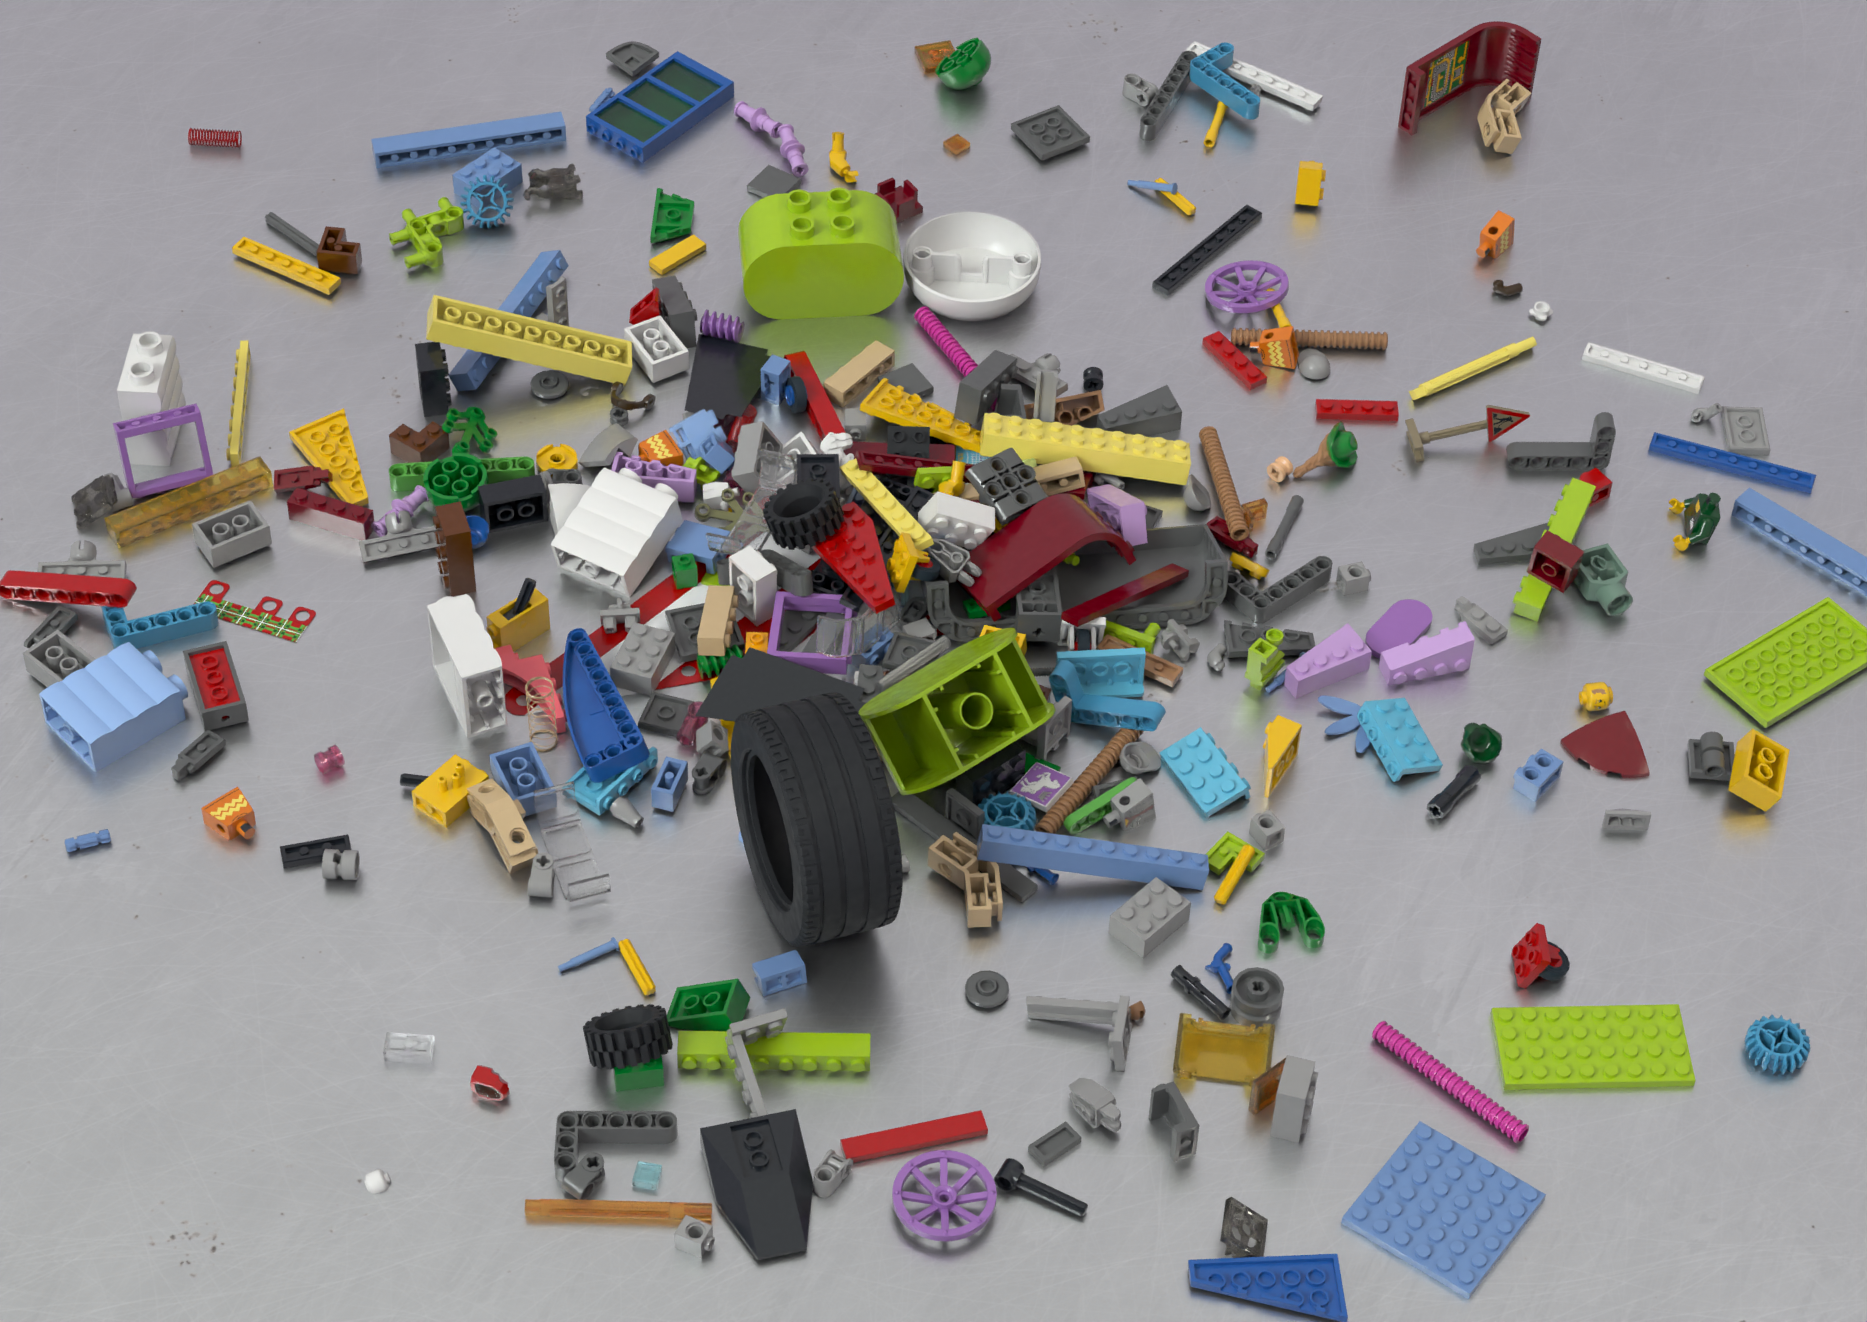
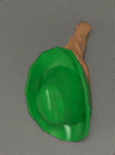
M1342 421L1334 425L1331 432L1320 443L1318 452L1303 465L1296 467L1293 476L1301 478L1305 473L1322 466L1348 468L1354 465L1358 458L1356 453L1358 444L1354 434L1345 430Z

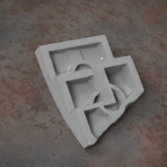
M615 423L595 437L578 463L583 467L611 465L617 451L622 452L625 457H630L638 439L622 426Z

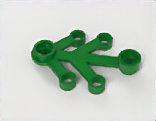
M468 407L466 412H459L455 408H450L446 414L447 419L444 421L442 429L446 433L464 431L461 441L455 443L452 448V453L469 454V442L472 436L478 443L479 449L484 453H489L493 447L492 442L498 434L493 428H488L484 422L486 417L482 409ZM458 420H466V421H467V423H455V422H457ZM476 426H478L484 433L483 436L481 435Z

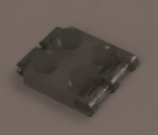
M102 475L71 496V500L75 504L74 515L77 516L76 526L78 529H84L112 510L113 505L118 502L116 490H114V479L110 475L105 477Z

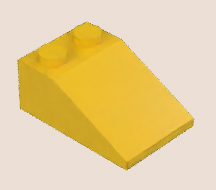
M1277 715L1273 722L1270 721L1265 729L1267 738L1263 744V749H1265L1264 796L1269 798L1298 755L1302 725L1280 715Z

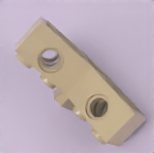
M1506 79L1487 96L1479 109L1477 120L1486 147L1493 143L1495 152L1512 154L1522 139L1515 115L1523 108L1531 92L1518 82L1510 87L1508 85L1509 80Z
M492 778L467 788L470 794L467 795L472 816L490 833L509 874L532 865L534 857L538 854V849L523 821L526 811L519 800H512Z
M955 832L953 834V840L942 835L928 848V866L964 890L968 928L991 927V916H997V921H1002L1003 900L998 864L996 862L977 860V846L959 833Z

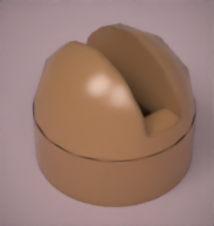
M1142 1001L1129 1006L1131 1008L1130 1019L1136 1021L1145 1016L1146 1010Z

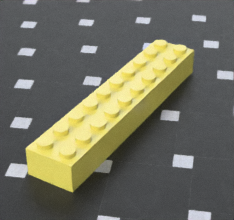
M433 295L427 312L426 339L433 342H440L454 347L470 349L475 352L487 353L574 375L603 380L613 384L618 381L623 383L624 386L632 370V341Z
M984 413L980 433V455L992 457L1008 448H1013L1021 460L1034 458L1036 464L1043 465L1076 456L1084 471L1179 485L1187 484L1191 466L1190 444L1182 440H1165L1162 437L1152 438L1141 434L1131 435L1121 431H1104L1100 428H1084L1080 425L1070 426L1059 422H1043L1039 419H1023L1019 416H1003L998 413Z

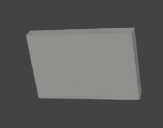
M1722 406L1721 417L1727 451L1735 454L1769 455L1770 445L1763 408Z

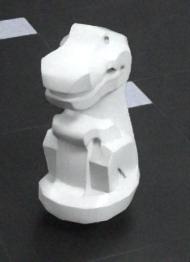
M830 432L820 444V450L823 454H839V467L854 459L852 453L848 455L844 453V450L851 448L853 445L852 437L848 433L834 434ZM839 468L840 495L846 493L847 497H849L854 487L841 474Z

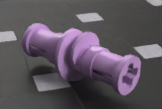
M740 101L735 105L734 115L739 118L742 117L749 122L753 131H765L770 133L771 137L779 138L777 129L783 124L771 119L764 108H751L744 101Z
M784 124L777 129V133L782 139L780 153L789 160L793 175L801 177L809 170L808 165L803 160L805 147L794 136L793 126Z
M417 485L415 490L402 500L394 499L391 503L392 510L386 512L379 521L372 523L375 533L380 537L387 535L385 517L389 513L395 512L398 523L399 511H408L410 517L414 516L413 512L423 502L429 501L425 488Z

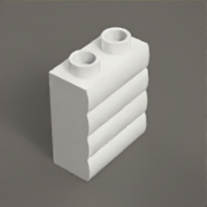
M156 332L133 333L117 389L122 421L186 405L185 396L182 392V378L179 374V360L176 356V342L172 335H159ZM180 425L126 438L130 464L170 466Z
M604 467L551 543L557 566L630 598L682 522L677 493L671 487L662 483L657 484L655 488L642 484L641 478L627 468H622L619 473H616Z
M468 594L457 597H443L436 603L427 605L433 666L467 738L507 727L502 661L498 652L493 648L490 635L484 630L483 621L475 611L473 600Z

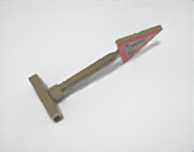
M1486 405V420L1429 433L1428 431L1418 433L1414 419L1405 420L1408 429L1406 435L1417 463L1424 461L1423 445L1429 444L1430 441L1487 429L1488 441L1492 442L1528 419L1530 414L1525 411Z

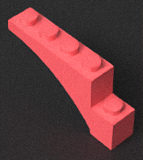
M511 645L494 648L502 661L504 683L526 694L525 685L531 678L546 677L552 681L554 712L556 714L555 727L557 728V733L566 732L565 709L561 708L563 702L560 693L556 694L557 685L555 678H550L551 668L549 662L545 663L542 654L519 659L518 653L513 652ZM537 679L528 685L527 691L532 696L542 697L551 692L550 688H552V685L547 680ZM549 695L548 697H546V698H544V699H534V698H531V699H532L533 701H536V702H537V701L545 702V701H541V700H546V701H548V700H550L552 697ZM550 702L537 703L542 710L552 706ZM550 709L543 710L547 715L553 712Z

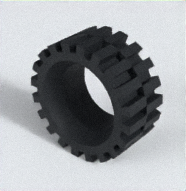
M808 478L806 482H803L802 479L797 480V484L794 485L789 483L786 485L787 488L784 490L782 488L776 491L777 495L772 494L769 497L770 501L764 504L763 516L775 543L777 545L780 544L781 548L784 549L787 546L789 550H794L796 546L799 549H805V545L815 546V542L819 540L822 543L826 540L827 535L833 536L835 534L834 529L839 530L841 527L840 523L844 521V512L833 485H830V482L827 480L823 482L821 478H817L816 481L813 478Z
M640 1004L636 1007L625 1006L624 1009L620 1010L616 1008L612 1012L601 1013L600 1017L595 1016L591 1018L592 1021H587L583 1026L590 1064L600 1069L604 1067L606 1069H613L614 1067L622 1069L629 1065L631 1067L638 1066L637 1064L641 1062L645 1064L650 1062V1059H658L661 1057L660 1055L667 1054L673 1045L666 1010L659 1005L654 1007L653 1004L647 1006Z

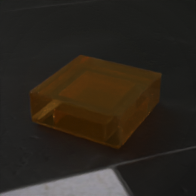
M956 134L943 141V147L957 156L970 148V142Z

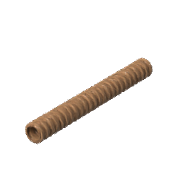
M1233 328L1231 331V343L1234 345L1238 344L1239 346H1242V344L1248 346L1251 341L1260 340L1263 330L1261 328H1258V330H1255V328L1251 330L1245 328V330ZM1298 329L1294 331L1297 347L1300 345L1301 348L1305 346L1308 348L1311 346L1317 348V346H1320V348H1323V346L1330 348L1332 346V348L1339 347V349H1342V347H1345V349H1348V347H1351V349H1355V347L1367 349V347H1370L1371 350L1373 348L1386 350L1388 346V334L1386 332L1374 334V332L1368 333L1367 331L1364 333L1358 331V333H1355V331H1352V333H1349V331L1345 333L1339 331L1337 333L1336 331L1330 332V330H1327V332H1324V330L1320 332L1314 330V332L1302 330L1299 332Z
M1212 426L1204 427L1199 432V438L1230 536L1235 541L1244 540L1249 535V529L1217 430Z
M1121 728L1081 775L1078 776L1070 788L1059 798L1055 805L1036 824L1035 831L1056 834L1064 824L1067 816L1075 812L1087 796L1091 794V786L1098 785L1114 765L1117 764L1120 760V752L1125 744L1136 742L1144 731Z

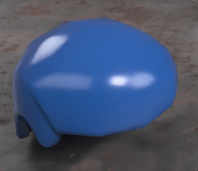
M477 515L466 516L471 530L472 549L480 548L488 540L489 524L484 518Z

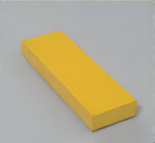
M693 234L650 259L649 266L663 275L706 250V243Z

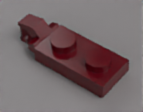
M314 465L274 471V491L276 493L294 491L296 488L320 487L321 483L333 482V473L329 469L321 470L320 467H315Z
M1216 516L1206 523L1215 539L1237 550V552H1243L1244 555L1250 558L1257 555L1259 545L1253 542L1250 534L1244 540L1235 541L1230 536L1226 520Z

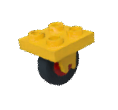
M901 532L899 540L895 541L892 557L888 559L886 568L896 592L904 593L909 580H935L940 572V564L936 559L928 555L927 552L915 549L909 533Z

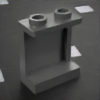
M1174 1081L1167 1084H1159L1151 1090L1149 1118L1153 1121L1163 1117L1172 1130L1170 1156L1175 1162L1196 1154L1200 1125Z

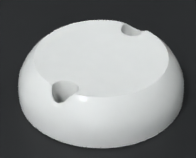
M955 212L931 219L911 234L904 248L903 269L906 282L913 294L933 312L960 321H986L1002 317L1014 311L1028 299L1039 280L1041 253L1032 235L1022 226L1007 218L985 212Z

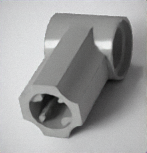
M112 473L105 474L100 483L106 494L111 511L115 512L133 506L129 489L124 488L118 475Z

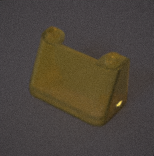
M1180 1013L1173 1072L1177 1074V1078L1191 1079L1194 1076L1249 1083V1087H1252L1253 1080L1271 1069L1275 1025L1263 1023V1027L1255 1029L1256 1025L1254 1024L1243 1026L1203 1021V1018H1198V1022H1196V1019L1191 1018L1192 1014Z

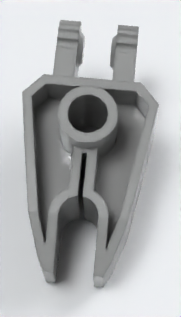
M932 538L934 544L923 551L939 562V574L949 583L959 580L969 587L972 586L974 579L965 573L964 570L975 577H979L982 571L978 566L969 561V551L946 540Z
M1079 1078L1069 1085L1071 1090L1069 1096L1074 1108L1094 1128L1102 1124L1113 1132L1121 1129V1112L1115 1106L1116 1099L1110 1091L1092 1079Z

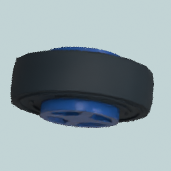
M800 376L787 378L785 397L792 413L804 412L807 407V390Z

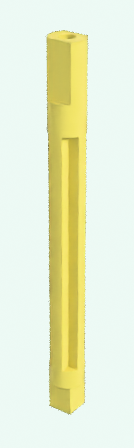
M1532 336L1516 344L1511 343L1428 380L1409 391L1412 401L1430 396L1517 357L1519 353L1537 346L1536 340Z

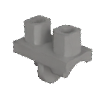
M617 598V604H610L609 609L600 610L601 624H603L605 633L617 632L616 624L625 623V631L629 632L634 622H640L639 608H630V603L622 604L621 598Z
M1170 619L1167 622L1166 630L1161 635L1163 638L1161 645L1166 650L1172 649L1182 661H1187L1190 653L1197 652L1200 642L1196 638H1189L1188 629L1184 624L1178 625L1174 619Z

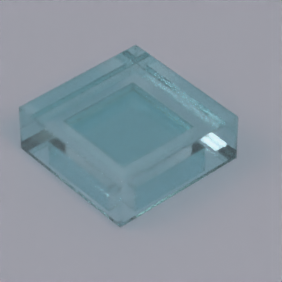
M638 1161L632 1179V1186L656 1190L662 1172V1165Z

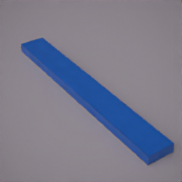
M1656 432L1653 434L1648 450L1810 494L1816 478L1815 474Z

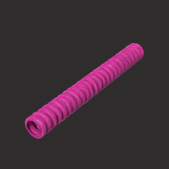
M923 306L915 312V320L964 377L978 366L929 307ZM997 399L990 407L993 411L995 410Z
M1386 1021L1380 1022L1375 1027L1372 1033L1374 1040L1378 1039L1380 1044L1384 1043L1385 1048L1395 1052L1396 1056H1401L1403 1061L1407 1060V1064H1413V1068L1418 1069L1419 1073H1424L1426 1078L1430 1077V1080L1436 1082L1437 1086H1442L1444 1091L1448 1090V1094L1454 1095L1455 1099H1460V1103H1466L1465 1106L1477 1112L1479 1117L1483 1116V1119L1489 1121L1490 1125H1495L1497 1130L1501 1129V1133L1507 1134L1509 1139L1513 1138L1515 1143L1521 1142L1529 1131V1125H1523L1522 1120H1517L1515 1115L1511 1116V1112L1505 1111L1503 1106L1499 1107L1497 1102L1493 1103V1099L1487 1098L1485 1093L1481 1094V1090H1475L1474 1085H1469L1467 1080L1463 1081V1077L1458 1076L1456 1072H1452L1451 1068H1446L1444 1063L1440 1064L1438 1059L1434 1060L1433 1055H1428L1426 1050L1422 1051V1047H1417L1415 1042L1405 1038L1404 1034H1399V1031L1394 1029L1392 1025H1388Z

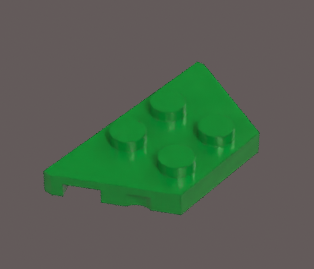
M657 188L650 243L691 233L695 208L694 201L681 198L674 193L669 196L663 193V189Z

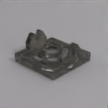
M1233 1197L1225 1201L1220 1241L1226 1244L1224 1255L1232 1254V1258L1264 1257L1268 1219ZM1243 1224L1249 1227L1250 1235L1246 1234L1243 1230ZM1232 1226L1238 1229L1241 1235L1240 1241L1234 1237ZM1250 1238L1256 1240L1254 1247L1248 1246Z

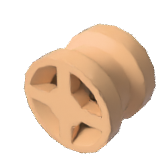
M1283 456L1278 457L1274 463L1267 467L1269 477L1275 482H1282L1286 476L1293 472L1292 463Z

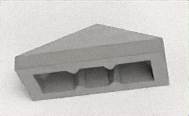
M1631 809L1606 810L1602 828L1648 830L1651 812Z

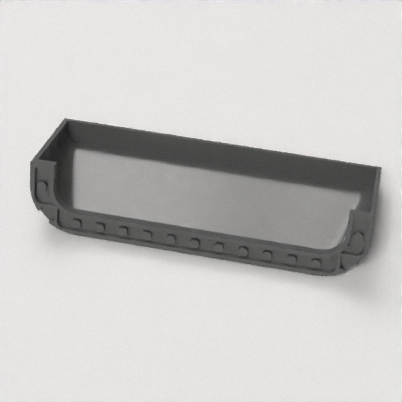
M1207 524L1146 529L1148 543L1133 546L1135 550L1133 555L1136 561L1131 565L1127 563L1124 556L1118 555L1114 546L1111 548L1106 540L1093 541L1074 552L1080 559L1077 565L1074 566L1063 561L1056 565L1062 612L1173 563L1189 570L1188 577L1101 617H1106V620L1130 629H1144L1150 623H1157L1160 627H1167V622L1170 619H1174L1178 625L1194 624L1209 617L1210 613L1218 605H1221L1228 586V561ZM958 546V547H960V548H962V549H965V550H967V551H969V552H970L971 550H973V549H966L965 547H962V546ZM940 574L933 581H920L930 619L936 629L948 638L959 642H970L980 637L984 625L1000 629L1014 628L1017 608L1016 598L1009 599L1011 609L999 613L1001 618L996 622L988 615L977 619H969L963 609L962 601L972 598L957 582L949 583Z

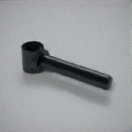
M1007 1158L994 1177L996 1186L1004 1191L1010 1192L1013 1189L1017 1190L1019 1187L1078 1216H1084L1087 1211V1203L1025 1175L1023 1165L1015 1159Z

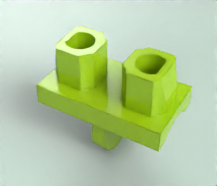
M689 457L683 467L696 469L697 483L700 484L701 490H703V484L715 482L720 477L719 471L705 465L706 461L703 457H698L696 460Z

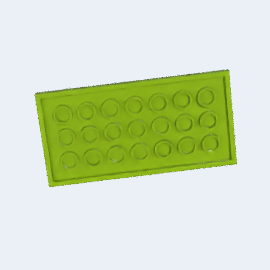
M1827 597L1706 668L1704 676L1761 725L1767 728L1866 668L1867 628Z
M1679 1004L1491 1008L1490 1014L1504 1090L1694 1086L1696 1080Z

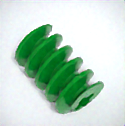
M734 644L731 646V650L729 647H726L725 656H703L697 654V666L701 678L703 679V673L705 672L708 678H711L712 671H715L716 675L719 676L720 669H724L731 655L739 658L744 657L742 650Z

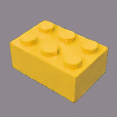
M1751 729L1737 742L1728 791L1766 812L1782 798L1790 750L1760 732Z

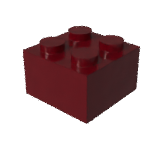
M1547 530L1534 546L1527 573L1564 593L1576 578L1585 551Z

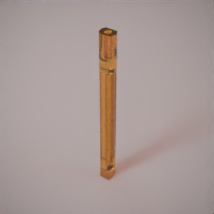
M525 1199L524 1210L525 1215L548 1217L683 1220L685 1215H688L698 1220L712 1221V1203Z

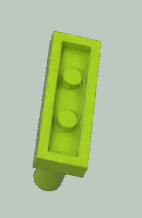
M1106 620L1103 638L1108 634L1135 647L1145 648V651L1153 654L1155 639L1161 628L1157 623H1150L1144 633Z

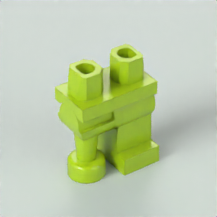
M1269 629L1266 632V641L1259 638L1248 649L1247 671L1244 677L1250 680V686L1259 691L1285 665V660L1282 659L1285 654L1278 649V646L1283 642L1284 636L1283 632L1279 629Z

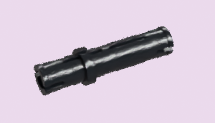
M1181 965L1173 969L1171 977L1184 987L1185 992L1195 996L1203 1005L1218 1016L1220 1020L1228 1017L1231 1008L1227 1007L1203 986L1198 977H1193Z

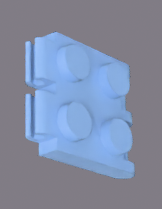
M702 409L668 428L670 433L673 432L678 442L677 446L682 450L686 460L689 457L695 460L698 457H702L699 446L712 432L724 441L727 439L721 426L714 428V425L719 422L713 410L706 412L705 409Z

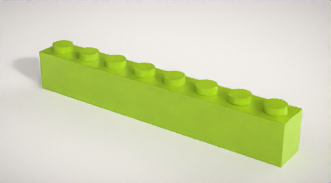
M1572 477L1570 484L1564 485L1561 493L1563 499H1558L1554 508V511L1557 512L1556 515L1551 514L1547 524L1550 527L1548 531L1572 544L1592 501L1596 486ZM1529 574L1528 577L1523 576L1519 586L1522 590L1521 592L1517 591L1512 603L1516 605L1513 613L1538 622L1553 587Z
M678 1031V1068L689 1070L737 1068L734 1059L731 1060L728 1055L725 1037L728 1036L727 1031ZM780 1032L778 1036L772 1038L763 1036L757 1038L758 1040L752 1044L744 1045L752 1069L761 1071H870L871 1033Z

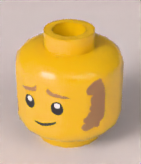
M1605 682L1586 683L1582 691L1579 692V702L1581 705L1584 704L1587 711L1606 710L1613 702L1612 689Z

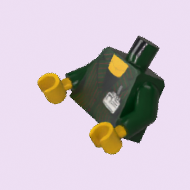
M1712 492L1709 495L1700 493L1696 497L1685 499L1684 502H1679L1676 498L1669 501V504L1673 506L1669 510L1675 514H1680L1686 508L1684 518L1687 538L1684 539L1681 535L1673 538L1674 546L1678 550H1686L1690 543L1692 545L1697 542L1708 544L1720 521L1719 502L1721 498L1717 493Z

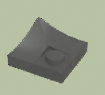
M635 41L620 44L606 53V59L632 77L659 58L657 50Z

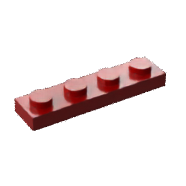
M1220 331L1203 338L1202 344L1247 388L1252 390L1267 383V376Z
M1316 399L1315 402L1316 419L1398 421L1399 417L1397 401Z

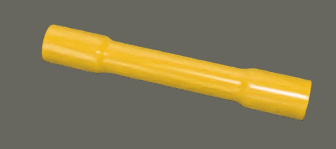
M1218 101L1215 115L1203 142L1209 148L1215 145L1219 128L1228 109V106L1221 101Z
M1269 288V289H1267L1266 291H1275V290L1272 289V288ZM1280 302L1271 307L1278 321L1279 328L1292 326Z

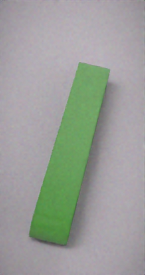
M530 457L480 459L486 468L489 484L535 475L534 460ZM432 462L398 463L392 465L388 470L391 489L403 492L414 491L417 485L425 488L423 481L424 473Z

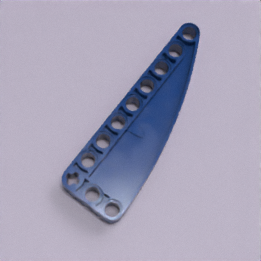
M582 628L573 629L567 636L563 662L565 712L572 740L586 773L592 782L599 783L647 760L650 752L588 634Z

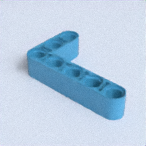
M1220 43L1191 60L1189 78L1193 83L1242 117L1249 120L1258 118L1260 98L1222 72L1233 64L1234 46L1232 44Z
M209 601L127 621L123 608L101 606L103 618L114 649L127 642H130L136 649L210 631L219 624L216 605Z
M1060 660L1049 676V683L1055 701L1059 702L1064 696L1072 699L1071 722L1155 731L1166 713L1165 708L1161 704L1153 701L1084 694L1076 668L1067 660Z

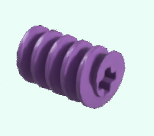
M706 309L701 318L700 333L703 332L706 336L711 334L712 337H717L718 335L720 339L726 337L728 341L734 339L738 343L742 338L745 324L744 321L740 323L738 316L732 321V315L730 314L727 319H724V313H721L719 318H717L716 311L709 316V310Z

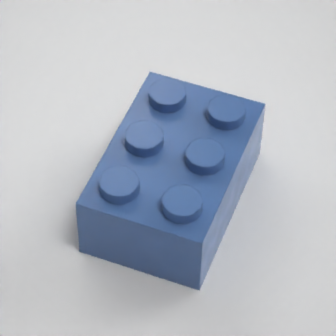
M495 147L452 175L454 193L460 197L461 194L468 195L464 187L472 188L469 181L476 185L475 178L479 177L480 182H483V175L487 176V181H490L491 176H494V183L501 179L502 182L499 186L508 185L504 189L505 192L512 190L523 182L522 164ZM481 186L475 191L481 195H486L493 186ZM497 190L494 196V201L502 196L499 190ZM491 193L490 197L487 196V199L486 197L478 196L484 202V207L492 203L490 200L493 193ZM472 196L471 204L480 208L479 200Z
M532 742L489 755L491 774L495 782L512 800H519L526 811L525 816L557 807L556 789Z

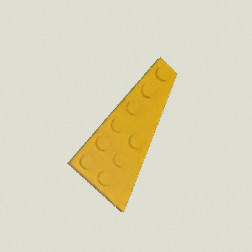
M344 408L289 432L290 439L312 465L320 467L321 470L329 469L333 473V482H328L327 484L341 501L358 506H364L369 503Z

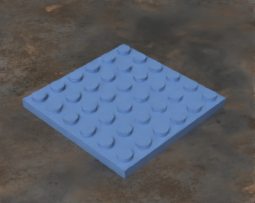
M1419 1121L1344 1214L1341 1223L1469 1299L1544 1202L1546 1194Z

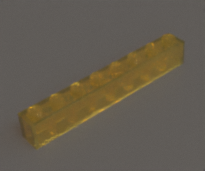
M259 456L106 517L107 533L115 545L121 548L273 487L271 470Z

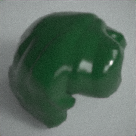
M1468 723L1464 727L1463 739L1461 741L1462 751L1465 752L1466 756L1473 763L1486 764L1493 762L1499 756L1502 749V735L1486 724Z

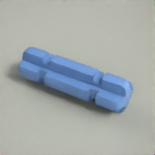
M606 88L590 106V112L615 95L612 88Z
M108 829L100 830L97 834L92 832L77 836V839H74V837L65 839L64 843L67 852L77 851L76 848L79 847L81 850L97 846L99 842L102 844L109 843L111 837Z

